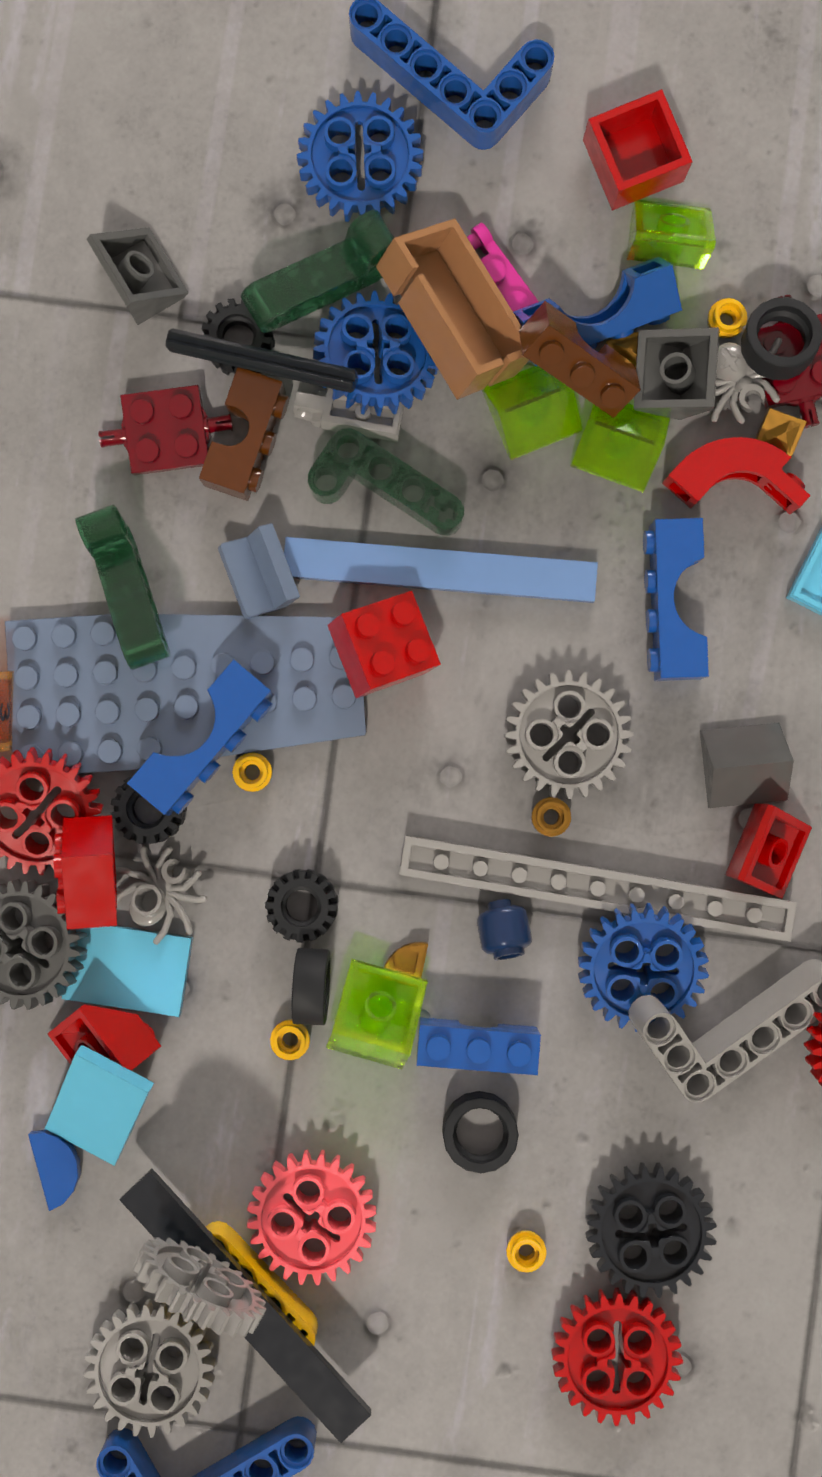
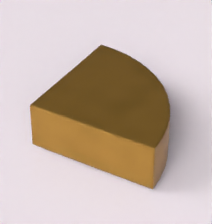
M413 942L398 948L386 961L382 975L420 983L428 942Z

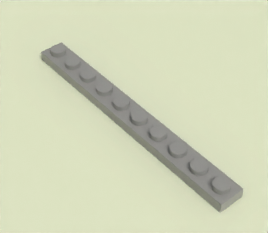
M407 835L405 836L399 875L595 909L614 912V909L618 908L621 913L629 914L630 904L635 905L638 913H643L646 904L650 903L655 915L658 914L663 906L667 907L669 920L679 913L684 919V924L791 942L797 906V902Z

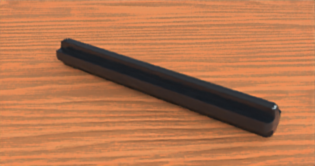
M173 328L168 331L166 338V348L173 353L349 393L354 392L358 381L357 371L352 368Z

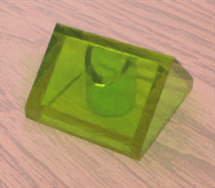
M647 200L634 202L626 260L646 262L653 258L661 257L673 264V266L695 269L704 268L716 244L710 208Z
M539 366L523 370L516 376L489 387L487 385L482 390L510 460L578 434L583 430L574 390Z
M629 403L613 418L592 404L570 466L644 492L664 447L670 418L636 411L633 408L634 405Z

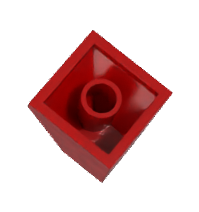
M88 1004L82 1005L47 1033L70 1065L75 1053L83 1045L132 1071L161 1047V1044L155 1038L153 1029L143 1022L138 1014Z

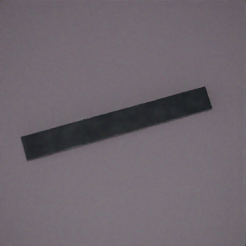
M152 1168L121 1196L119 1200L154 1239L159 1237L166 1242L167 1238H171L178 1245L182 1240L188 1246H199L206 1254H214L216 1260L230 1263L229 1268L231 1270L241 1271L243 1273L242 1278L254 1283L252 1288L260 1291L262 1294L259 1298L266 1301L264 1305L266 1311L254 1333L248 1332L244 1338L340 1443L371 1416L372 1409Z

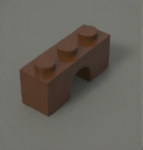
M547 301L542 303L519 330L522 355L613 418L641 390L635 364L607 344L599 352L595 351L578 333L576 322Z
M237 367L225 405L229 414L243 418L249 423V431L245 439L236 445L226 446L211 441L199 476L204 487L249 501L251 492H258L264 475V470L260 469L264 455H271L276 442L277 434L272 431L277 418H284L289 404V396L285 395L286 391L282 381Z

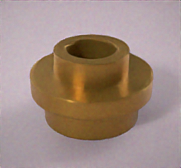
M548 797L540 800L534 806L531 819L533 826L539 833L554 837L567 830L571 822V812L567 804L561 799ZM549 809L555 810L558 814V819L554 824H547L544 820V813Z

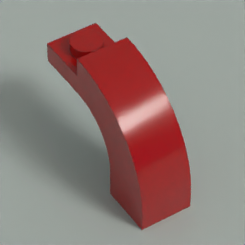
M746 437L723 438L697 448L687 455L662 483L690 509L712 486L730 479L745 480L758 486L788 514H792L799 509L811 496L804 490L805 485L801 479L788 472L786 474L782 470L783 466L792 458L791 456L772 444Z

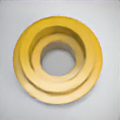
M721 299L713 304L709 310L707 317L709 328L719 327V337L733 338L743 331L742 328L747 323L746 309L735 299ZM723 314L731 316L733 324H723L720 316Z
M246 753L240 756L234 763L232 770L233 779L245 791H260L269 784L272 778L271 764L261 754ZM250 765H256L260 770V775L255 780H251L246 776V769Z
M284 1020L277 1024L271 1033V1048L278 1057L284 1060L298 1059L306 1053L309 1047V1031L303 1024H293L292 1020ZM286 1033H294L298 1038L297 1044L293 1046L287 1045L283 1040V1036Z
M527 1230L517 1232L508 1241L506 1247L507 1258L516 1270L520 1272H533L540 1268L545 1261V1243L535 1232ZM522 1245H531L533 1247L532 1253L528 1256L521 1255L519 1249Z

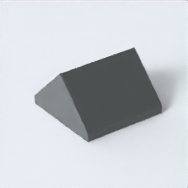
M150 228L90 234L86 239L137 325L182 300L188 294Z
M719 327L639 330L636 371L641 390L634 397V410L677 420L713 410L715 406Z
M779 722L700 730L708 808L788 800L794 760Z

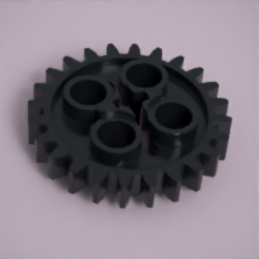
M641 1162L639 1172L635 1175L625 1166V1179L619 1180L615 1175H609L613 1187L608 1189L599 1185L598 1189L603 1200H590L591 1207L597 1212V1214L585 1216L587 1224L594 1227V1229L585 1232L587 1241L595 1243L589 1248L592 1258H600L597 1262L600 1273L610 1270L608 1278L612 1285L622 1279V1287L625 1293H629L633 1286L637 1285L641 1298H644L647 1294L648 1287L653 1288L657 1298H661L663 1286L668 1285L675 1295L677 1294L676 1282L680 1279L689 1287L692 1285L688 1275L691 1270L700 1275L704 1273L698 1263L699 1259L712 1260V1256L704 1247L706 1245H715L717 1242L713 1235L706 1232L717 1227L713 1218L705 1217L713 1209L708 1202H701L705 1194L700 1187L691 1190L694 1182L688 1175L679 1181V1172L674 1167L665 1176L660 1163H656L653 1172L649 1173L645 1164ZM674 1200L677 1202V1207L671 1214L662 1215L659 1213V1208L665 1201ZM631 1204L638 1207L637 1213L632 1218L622 1219L619 1217V1212L624 1206ZM682 1223L685 1224L684 1229L678 1230L675 1228L680 1226ZM655 1224L656 1227L652 1229V1235L646 1236L645 1232L649 1229L648 1225ZM618 1230L625 1231L620 1236L615 1235ZM669 1242H681V1247L676 1253L671 1255L663 1253L666 1244ZM639 1245L642 1247L640 1255L636 1258L628 1259L624 1257V1252L629 1246Z

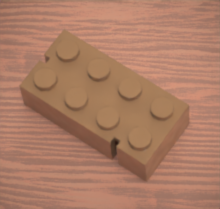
M454 218L393 238L376 268L393 296L401 295L402 298L398 304L456 399L458 400L483 390L487 385L490 387L515 377L529 361V359L522 355L519 334L522 326L457 220Z

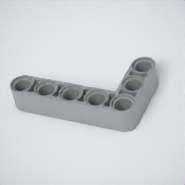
M810 959L803 962L693 1043H691L672 1014L654 996L646 995L637 998L630 1006L629 1019L684 1097L690 1102H704L817 1021L813 1014L814 1012L822 1013V961Z

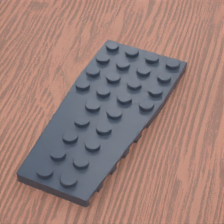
M120 613L5 621L12 753L15 750H19L24 759H26L27 752L31 747H35L38 757L42 758L48 748L52 749L53 760L58 761L64 754L68 755L66 766L69 768L80 762L82 766L78 774L139 770L153 752L165 756H183L200 748L209 738L215 723V708L207 690L233 659L271 690L273 696L269 701L273 705L259 722L252 719L244 728L243 732L247 736L232 753L226 749L220 757L365 736L364 696L355 698L327 625L337 617L256 616L245 619L243 615Z

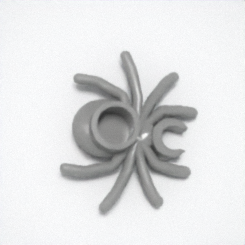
M776 338L768 352L775 355L782 343V339ZM728 342L719 346L716 386L721 387L716 389L715 396L721 395L724 392L725 394L721 397L712 413L711 421L713 423L718 421L719 414L730 397V407L739 424H743L745 418L737 404L738 397L741 408L751 413V408L745 401L749 395L757 394L764 405L765 393L762 387L770 395L773 402L778 403L780 401L778 393L767 380L761 379L765 377L758 375L747 365L741 353L740 345Z
M143 845L141 847V858L149 876L127 867H116V874H126L143 881L135 882L117 894V905L123 897L133 892L129 912L132 920L140 926L156 924L167 912L163 927L153 940L155 945L161 942L169 930L174 915L172 906L182 919L186 933L191 935L193 929L190 919L176 899L192 903H204L208 900L206 895L193 896L179 893L188 890L199 879L202 872L196 870L191 876V870L185 867L178 877H174L172 874L173 869L180 861L174 858L167 860L173 851L171 846H168L155 864L154 872L148 857L147 846Z

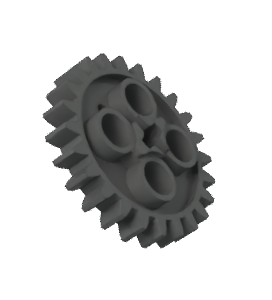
M20 879L8 881V885L5 883L0 884V1005L10 1000L12 1010L22 1007L23 1004L27 1010L37 1007L39 1003L44 1006L53 1002V997L58 998L66 994L64 986L68 987L77 981L71 972H77L84 968V965L76 960V957L87 953V949L78 946V940L87 937V933L76 932V929L67 930L66 915L57 913L56 893L49 896L50 884L45 883L37 887L35 879L26 880L23 884ZM16 908L22 912V925L16 920ZM46 932L53 938V949L49 948L45 942ZM24 964L31 970V980L27 979L24 975Z

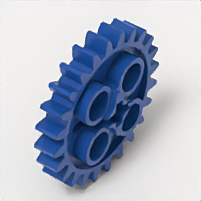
M359 91L355 93L354 102H348L343 93L340 94V105L337 107L329 100H326L327 113L324 115L314 110L313 119L316 125L304 123V133L307 137L298 138L299 149L303 151L297 154L298 165L303 167L299 170L301 181H308L305 185L308 196L318 193L316 204L319 208L329 202V213L332 217L340 209L344 210L345 222H349L353 213H358L361 223H365L368 212H372L376 220L379 221L381 220V209L384 207L393 215L395 213L394 201L397 200L406 205L408 195L405 190L415 192L417 181L413 177L422 176V165L419 162L423 161V149L417 148L421 145L420 133H413L415 121L410 119L403 122V107L391 112L390 98H387L382 105H378L376 93L374 92L370 95L368 102L362 101ZM357 125L363 126L365 189L362 191L358 189L355 131ZM377 133L388 136L383 142H374L370 139L372 135ZM340 134L349 137L345 143L341 144L331 141L333 137ZM378 171H384L390 175L389 178L383 181H377L371 176ZM341 172L351 176L346 182H336L332 178Z
M373 291L370 301H365L362 294L358 292L355 304L352 305L344 297L341 301V311L331 306L329 308V319L321 318L320 331L315 332L314 344L316 346L313 347V359L348 368H361L366 372V374L358 375L354 392L349 393L333 389L332 398L334 400L343 395L347 397L345 408L349 409L357 402L360 403V412L363 415L369 406H374L377 416H381L383 406H388L393 414H397L399 402L410 409L414 400L413 396L422 400L426 391L425 387L432 388L435 379L433 375H437L438 368L400 305L393 304L392 293L386 296L385 301H379L377 292ZM372 323H377L379 326L378 356L381 358L379 368L381 384H376L374 378L375 350L372 348L374 340ZM357 332L362 334L364 337L353 338L349 335V333ZM388 333H398L403 338H392ZM398 368L404 371L405 374L396 375L389 369Z
M650 903L646 904L643 913H638L635 905L630 904L629 915L626 916L618 908L614 909L616 920L613 922L602 916L600 920L603 930L589 929L594 943H581L583 952L589 956L578 957L579 967L586 969L578 973L580 983L587 984L582 988L585 998L593 997L591 1001L592 1009L597 1011L604 1007L603 1016L605 1021H609L617 1015L618 1026L622 1029L630 1020L629 1009L631 1004L641 996L651 995L656 997L671 1014L675 1013L684 1019L686 1016L682 1006L684 1004L692 1007L697 1006L692 993L705 992L702 983L698 979L709 978L706 968L700 966L709 962L705 952L699 951L704 947L701 938H693L696 933L693 925L689 924L682 927L684 919L679 913L669 920V911L665 906L655 915ZM623 941L635 943L632 950L627 953H620L615 949ZM664 944L674 946L673 951L667 956L655 954L656 950ZM610 962H615L616 964H618L608 967V964ZM643 963L649 964L644 966L643 972H637L638 969L642 968ZM678 968V971L675 973H671L668 971ZM619 979L630 981L628 987L623 990L611 988L612 984ZM665 982L670 984L669 988L663 993L656 994L651 992L652 988L658 983Z

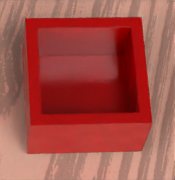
M662 89L588 119L583 142L612 211L684 182L693 161Z
M412 590L342 613L327 625L356 699L424 675L441 665Z
M113 816L63 818L62 833L55 834V853L53 855L54 877L58 878V889L56 891L57 913L66 915L67 930L117 926V880Z

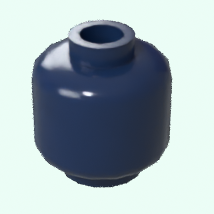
M510 899L496 900L488 903V910L481 913L477 918L482 950L487 954L493 955L494 960H506L524 955V949L532 942L526 910L521 906H512Z

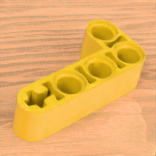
M216 1221L205 1226L216 1239L222 1241L225 1249L243 1268L248 1269L252 1273L254 1281L269 1297H274L280 1302L281 1306L279 1308L286 1316L290 1313L289 1319L300 1331L304 1329L306 1331L305 1337L315 1345L318 1321L313 1311L274 1271L269 1270L266 1262L258 1258V1254L230 1225L225 1222Z

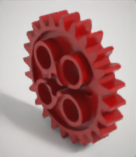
M31 747L27 752L26 759H24L19 750H15L11 754V763L5 757H0V807H10L14 809L18 816V819H8L4 817L0 810V858L4 855L9 858L7 869L10 870L16 862L22 863L23 874H27L32 865L37 867L40 876L44 875L49 864L54 870L55 834L62 833L63 818L89 817L102 812L104 805L92 802L100 794V789L87 788L93 776L86 775L80 778L78 772L82 764L79 762L69 768L66 766L67 754L62 755L58 761L53 760L52 749L48 748L43 757L39 758L35 747ZM36 778L42 783L44 790L40 792L31 790L26 784V779ZM54 787H60L61 792L49 802L44 812L38 814L21 836L16 837L14 831L23 824L30 812L41 804ZM67 804L71 806L75 815L72 817L61 815L56 805ZM40 832L48 838L49 843L43 845L35 842L31 833Z
M615 1287L612 1298L607 1299L604 1291L599 1289L598 1301L593 1302L590 1297L584 1295L586 1307L581 1310L579 1307L571 1304L570 1308L574 1318L572 1320L565 1317L560 1318L561 1326L566 1332H554L553 1334L555 1343L560 1347L551 1349L552 1358L557 1361L552 1367L555 1377H562L558 1381L561 1393L570 1391L568 1400L571 1406L581 1402L580 1408L584 1417L589 1415L594 1409L597 1421L600 1424L604 1421L607 1414L612 1416L615 1426L619 1425L621 1415H627L632 1425L635 1424V1412L641 1411L649 1419L651 1416L648 1406L653 1403L658 1408L663 1409L664 1405L660 1398L661 1393L670 1396L674 1395L672 1386L668 1381H680L681 1379L678 1370L673 1366L683 1364L681 1354L675 1351L682 1345L678 1336L672 1335L676 1331L672 1321H664L666 1314L662 1307L652 1311L653 1303L650 1297L647 1296L638 1304V1296L635 1290H631L627 1298L623 1299L619 1287ZM620 1321L618 1342L622 1353L618 1354V1374L620 1380L619 1389L613 1391L615 1370L611 1359H614L616 1356L614 1323ZM602 1329L606 1331V1335L600 1341L588 1339L589 1334L594 1330ZM641 1330L646 1332L643 1340L635 1343L628 1341V1337L634 1331ZM595 1370L605 1372L604 1377L599 1381L587 1379L588 1375ZM640 1371L645 1373V1376L639 1382L627 1381V1378L633 1372Z

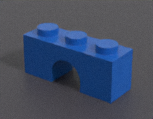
M419 1017L416 1062L417 1066L538 1075L541 1034L538 1028L534 1026L498 1024L497 1027L484 1028L463 1025L459 1023V1020Z

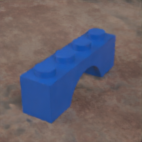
M656 257L622 270L620 285L614 298L606 307L592 315L580 317L568 315L550 298L513 313L521 326H523L542 303L547 301L576 322L578 333L594 349L598 346V342L608 338L620 339L627 337L634 332V328L642 325L664 323L670 319L671 314L682 311L673 264L661 257Z
M703 518L655 519L650 524L649 531H644L643 551L644 554H650V570H645L644 587L646 594L651 593L652 609L646 610L647 633H652L653 648H648L647 668L649 672H654V681L701 680L709 677L707 637L691 630L681 620L674 603V591L681 573L704 558Z
M234 659L207 690L215 708V723L206 742L197 750L183 756H165L153 752L127 782L131 788L163 815L170 816L173 811L179 815L194 798L190 791L200 780L203 783H207L221 766L216 762L226 749L232 753L247 736L243 732L244 728L252 719L259 722L273 705L269 701L273 696L271 690Z

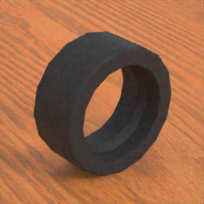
M790 297L770 299L761 303L751 313L741 337V353L747 365L758 375L772 380H788L800 375L812 363L822 341V324L815 311L804 302ZM770 321H782L791 324L800 332L804 339L802 351L793 357H779L771 354L762 347L758 339V332L761 326Z
M297 949L292 982L291 1008L293 1024H326L331 958L328 949Z
M483 1091L466 1093L452 1102L444 1116L442 1133L445 1149L453 1162L466 1171L480 1174L496 1171L505 1165L514 1154L519 1137L516 1119L508 1104L495 1094ZM478 1108L487 1109L496 1114L501 1120L504 1130L499 1146L491 1153L484 1155L471 1154L465 1150L459 1143L456 1133L458 1122L462 1116L470 1110Z

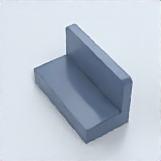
M273 523L259 526L249 536L222 543L218 547L245 619L286 608L300 597Z

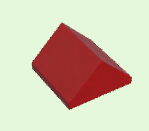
M760 803L754 804L725 875L783 899L812 827L776 806Z

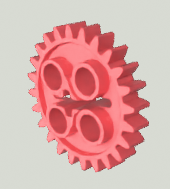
M307 1149L304 1151L302 1161L300 1162L290 1153L287 1157L286 1168L280 1162L275 1161L272 1166L275 1176L263 1172L260 1180L265 1187L255 1186L252 1195L259 1201L249 1202L247 1211L257 1216L248 1219L247 1228L258 1231L252 1235L250 1243H263L258 1258L263 1259L269 1255L272 1257L269 1267L270 1271L275 1270L280 1265L285 1267L283 1273L284 1280H287L294 1271L298 1273V1281L301 1285H303L307 1274H312L316 1285L320 1284L322 1273L325 1272L332 1281H336L338 1267L347 1274L351 1272L349 1258L358 1262L363 1260V1252L358 1246L364 1248L371 1247L372 1239L365 1233L375 1232L376 1222L367 1218L376 1215L377 1208L375 1205L365 1203L373 1198L372 1189L360 1190L365 1183L366 1177L361 1175L353 1179L351 1176L354 1164L351 1163L344 1169L340 1168V1155L338 1154L329 1163L326 1162L325 1150L320 1151L317 1160H312ZM304 1181H312L318 1185L320 1192L313 1196H307L300 1191L299 1184ZM284 1194H290L295 1202L285 1199ZM338 1206L344 1207L350 1212L351 1216L347 1220L337 1221L330 1215V1210ZM314 1211L319 1213L318 1220L315 1218L310 1222L305 1220L306 1214L311 1215ZM280 1212L288 1213L292 1216L294 1223L288 1227L280 1226L276 1223L274 1216ZM330 1232L338 1234L340 1239L335 1240L332 1238ZM311 1238H317L324 1243L325 1248L319 1252H312L308 1250L304 1242Z

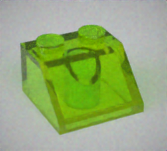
M351 959L326 1048L402 1070L411 1055L428 980Z

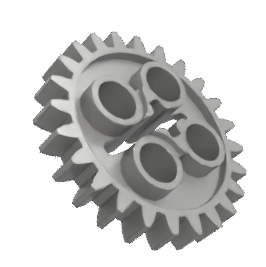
M567 670L564 673L563 681L559 682L553 672L549 674L548 686H545L539 679L534 681L535 694L525 688L521 691L526 700L525 704L520 702L512 703L511 706L519 714L518 717L510 716L506 717L505 720L515 726V731L504 734V738L515 740V745L508 748L506 754L518 753L519 759L514 762L512 767L514 769L525 766L527 771L524 773L522 780L525 782L533 777L537 778L535 784L536 791H540L548 784L550 785V797H555L560 788L564 789L566 799H572L574 788H578L582 797H587L589 784L596 790L601 791L603 790V785L600 778L605 777L610 781L616 779L611 770L612 766L625 768L626 764L618 756L619 753H631L632 751L631 748L622 744L623 739L634 736L633 732L622 729V725L630 721L631 716H619L617 711L625 705V702L620 701L613 704L610 701L615 692L614 688L604 693L599 691L602 679H597L590 686L587 684V673L583 672L576 682L573 681L571 671ZM562 697H571L576 701L578 710L573 718H566L560 714L558 702ZM588 709H592L594 711L593 716L573 735L577 740L575 744L571 741L564 743L548 761H544L543 755L563 736L560 730L561 726L566 729L572 727ZM536 724H542L550 731V741L545 746H537L530 738V731ZM592 724H598L605 730L606 737L600 746L592 745L587 739L586 732ZM566 751L572 752L578 758V768L572 774H565L559 768V757Z
M156 1237L155 1241L149 1239L143 1245L134 1261L133 1271L138 1273L136 1280L145 1283L143 1290L156 1294L155 1302L166 1303L169 1305L168 1311L170 1313H181L185 1322L188 1323L194 1320L202 1330L211 1328L217 1335H221L224 1330L232 1338H235L237 1333L246 1337L248 1332L254 1333L266 1311V1308H264L266 1301L259 1298L262 1293L252 1288L254 1284L252 1281L242 1278L243 1273L241 1271L231 1270L229 1268L230 1263L216 1260L214 1254H206L199 1246H188L182 1240L178 1245L171 1238H167L165 1242Z
M151 1299L146 1300L142 1311L138 1309L133 1301L127 1308V1316L120 1309H117L112 1316L113 1323L106 1319L103 1321L99 1328L101 1334L95 1333L90 1342L94 1348L89 1349L84 1360L91 1363V1365L87 1366L83 1376L88 1379H94L86 1390L87 1394L99 1393L93 1405L94 1409L103 1406L108 1408L104 1421L107 1422L117 1416L120 1418L118 1423L119 1431L127 1423L133 1424V1436L137 1437L141 1427L144 1426L147 1427L150 1438H153L159 1425L162 1426L168 1435L172 1431L174 1420L181 1427H185L188 1413L193 1416L198 1415L201 1407L199 1402L206 1403L210 1394L206 1387H211L215 1379V1375L209 1371L214 1369L216 1358L207 1356L212 1351L213 1342H201L206 1333V1328L205 1330L201 1328L194 1330L192 1328L194 1320L187 1323L180 1318L181 1313L167 1312L168 1305L166 1303H161L158 1310L153 1309ZM158 1333L160 1335V1342L152 1368L154 1374L149 1383L147 1401L143 1402L140 1397L148 1371V1364L146 1362L152 1351L153 1334ZM126 1339H139L144 1348L133 1349L128 1345ZM165 1347H178L182 1351L183 1356L174 1358L166 1352ZM118 1379H130L134 1383L135 1388L127 1389L122 1387ZM157 1387H169L174 1392V1396L165 1397L161 1395Z

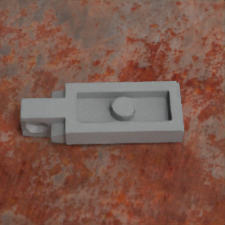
M327 388V391H318L317 395L296 392L293 406L295 418L311 421V425L325 430L398 443L404 405L399 402L397 414H393L388 406H383L381 416H377L374 406H369L363 415L360 412V403L355 402L349 409L345 408L347 397L343 395L334 400L332 398L333 389Z

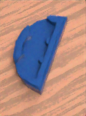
M48 1130L31 1131L28 1136L48 1210L51 1211L63 1205L75 1191L81 1176L80 1157L72 1143L65 1141Z

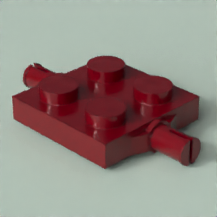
M818 314L817 317L822 324V314ZM778 321L772 326L760 328L758 332V339L762 347L767 351L771 349L776 338L782 339V343L775 354L779 357H793L798 355L803 349L804 339L800 332L791 324ZM822 341L812 363L800 375L788 380L761 378L767 380L780 397L778 403L773 402L770 395L762 387L765 393L764 404L766 410L768 407L776 408L784 405L799 406L802 420L807 421L804 429L820 424L814 402L822 398Z
M199 385L120 395L123 412L121 429L99 431L98 435L101 438L99 442L102 448L124 444L129 453L131 474L141 475L202 467L209 450L210 433L233 431V424L231 423V414L208 417L202 405Z

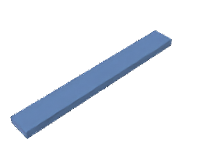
M285 537L284 555L293 579L587 603L595 602L598 562Z

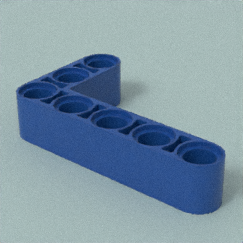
M355 0L350 6V35L354 45L477 149L486 150L495 146L550 82L555 55L553 48L543 40L534 39L524 44L491 83L482 90L378 0ZM364 21H372L373 23H375L370 27H363L359 25ZM392 46L404 48L400 52H392L388 49ZM530 63H538L543 68L540 70H533L529 68L527 65ZM427 70L434 75L425 78L419 76L418 73ZM507 91L514 92L518 97L507 99L502 96V93ZM457 95L462 97L463 101L452 103L446 98ZM481 120H487L493 126L481 128L476 123Z
M296 1416L290 1418L192 1477H292L310 1465L314 1457L317 1434L315 1425L305 1417ZM123 1428L121 1431L115 1429L108 1435L96 1462V1468L100 1477H161L138 1436H133L132 1430L128 1428ZM297 1438L303 1440L307 1445L302 1448H295L288 1441ZM118 1450L122 1452L126 1459L115 1458L111 1451ZM264 1459L272 1466L260 1468L254 1461Z

